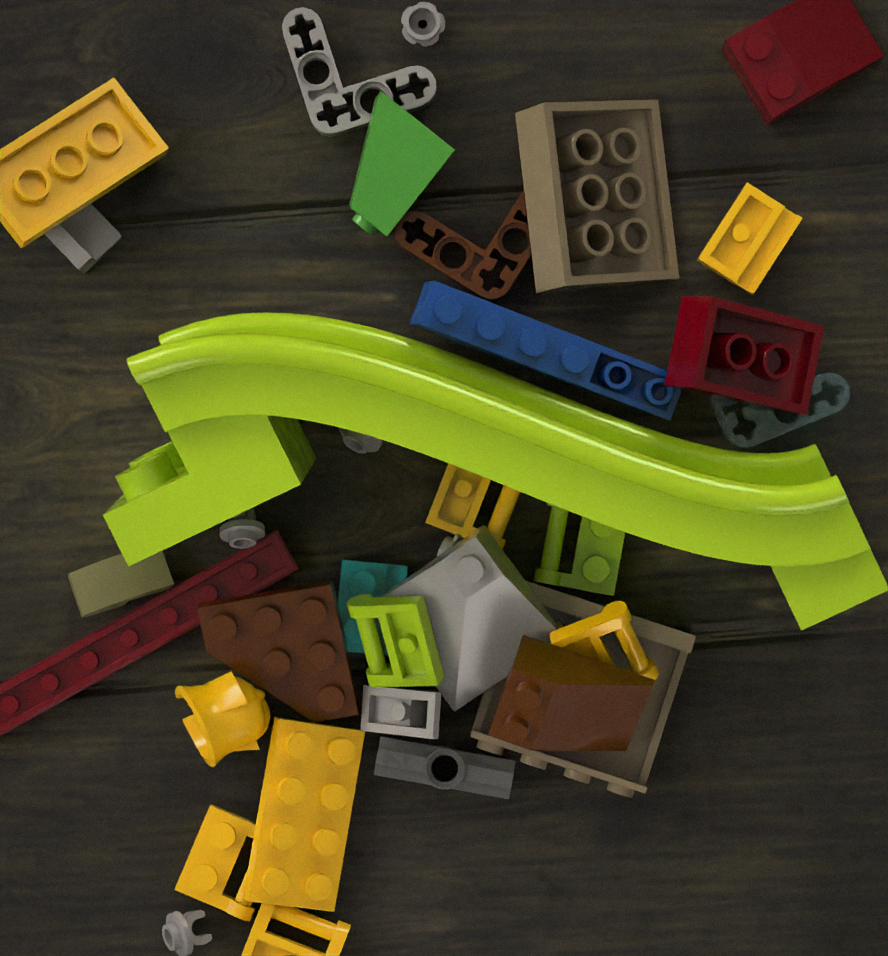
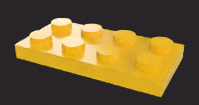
M112 78L0 149V222L22 249L164 157L169 147L117 80Z
M274 717L243 899L249 902L335 911L365 731Z

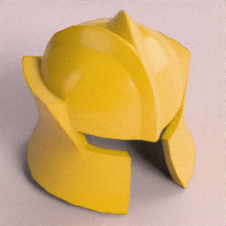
M232 672L203 685H178L175 688L176 698H184L194 713L182 720L201 756L210 767H215L231 752L260 750L256 740L266 732L271 718L268 704L264 699V691L254 688L252 684L240 677H235Z

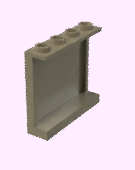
M526 581L554 621L559 619L565 626L601 613L605 607ZM632 615L630 624L646 656L652 658L655 662L659 675L654 681L653 688L627 751L529 750L488 736L507 677L484 691L470 737L478 739L477 748L502 756L504 748L521 753L520 762L546 770L548 762L564 767L563 776L589 784L591 776L608 781L607 790L619 795L633 798L635 791L646 794L648 788L646 783L687 655L692 651L696 636ZM615 632L603 635L602 638L616 666L625 670L628 669L630 663Z

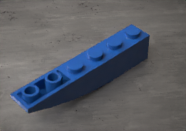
M434 280L424 283L409 323L411 326L497 359L668 421L671 420L681 393L680 389L664 386L667 371Z

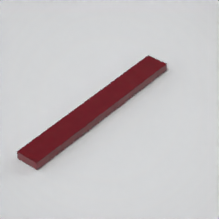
M278 530L273 531L257 540L256 545L253 547L239 550L1 683L0 736L199 626L200 620L197 611L199 603L255 594L299 570L300 568Z

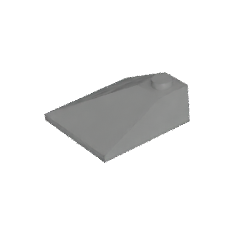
M485 525L479 527L381 596H424L445 675L436 688L441 692V695L454 712L508 676L523 635L551 644L549 632L559 629L557 623Z

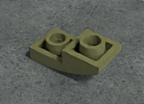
M163 551L131 566H128L123 555L119 554L68 574V579L82 618L125 606L130 600L171 589L174 585Z

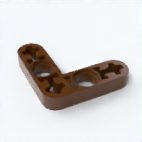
M524 190L486 250L481 249L420 211L405 213L396 224V242L405 252L476 296L487 301L501 299L509 292L532 255L528 224L513 219L517 212L524 218L527 216ZM417 220L421 221L424 224L422 232L433 240L436 231L445 235L436 243L432 257L423 253L429 248V245L420 239L414 240L412 244L405 241L407 232L402 228L406 223L413 226ZM518 229L526 234L528 247L524 252L511 254L504 249L502 238L507 231ZM458 244L465 250L466 260L461 267L450 269L442 264L440 252L446 245ZM495 250L504 260L516 263L517 266L514 271H511L505 265L499 277L504 286L501 289L493 287L488 292L482 288L484 280L479 277V274L482 271L490 273L494 269L498 260L490 258V255Z

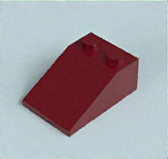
M796 0L726 39L721 48L766 126H769L884 57L851 0Z
M682 296L664 386L704 396L807 415L824 326L713 296Z

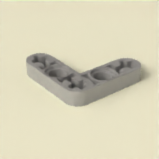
M301 7L295 8L285 16L282 24L283 36L311 123L321 135L327 137L339 136L369 126L371 113L366 112L361 107V96L370 89H377L393 100V93L387 85L391 82H396L397 91L407 88L409 86V78L417 76L420 82H428L429 87L423 89L424 97L421 99H416L413 93L399 96V100L403 104L401 107L408 113L425 108L435 99L437 92L436 79L431 71L418 65L406 67L343 88L322 21L318 14L312 9ZM304 18L307 25L315 24L316 28L309 31L313 48L322 44L324 50L309 51L300 58H297L296 51H305L301 37L299 35L291 36L290 31L296 29V20ZM314 60L323 61L330 70L327 80L317 85L309 83L303 73L305 66ZM353 95L354 109L360 119L351 121V115L348 112L337 117L338 124L336 126L329 127L327 121L319 122L317 116L324 113V105L332 104L334 110L348 107L344 98Z

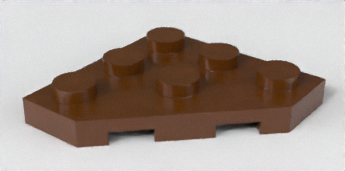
M333 580L199 603L197 611L206 652L313 722L359 715L360 706Z

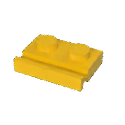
M747 182L697 261L734 285L736 284L752 296L797 228L802 217L798 214L795 215L786 209L784 205Z

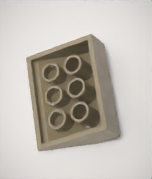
M658 100L545 102L515 113L536 293L578 291L679 279Z

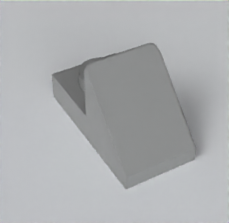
M363 685L360 731L438 739L441 692L433 689L376 688Z

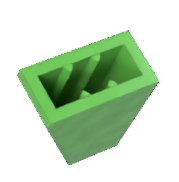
M382 91L379 92L374 101L349 204L351 209L356 212L352 220L372 236L378 230L386 236L389 235L455 151L454 148Z

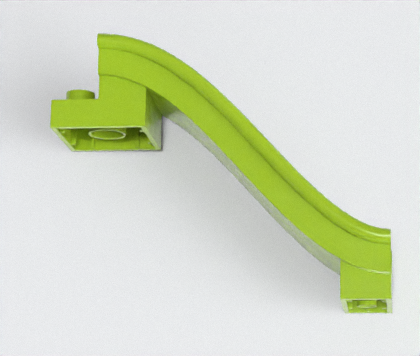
M263 312L214 317L193 322L159 335L160 346L127 358V364L134 379L140 386L142 385L164 431L168 432L172 440L134 459L129 463L130 468L115 476L123 495L103 514V517L128 566L301 485L316 460V456L298 419L351 430L417 451L585 518L659 544L727 561L771 566L801 631L888 591V585L852 510L846 493L837 475L831 477L816 444L788 452L751 453L721 449L687 441L604 413L435 346L373 327L312 315Z

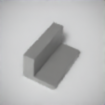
M92 204L45 233L49 240L83 274L92 268L122 238L121 234Z

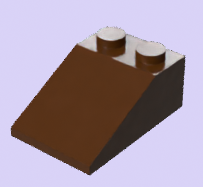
M523 635L500 695L488 736L529 750L627 751L655 680Z

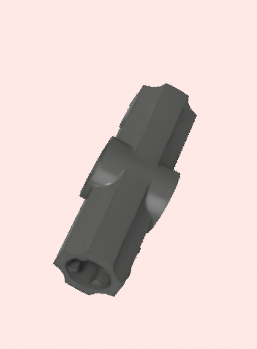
M381 735L374 775L432 785L439 789H454L509 799L516 760L459 750L451 746H437ZM441 755L453 757L458 764L457 773L450 779L442 780L437 778L431 769L433 761Z

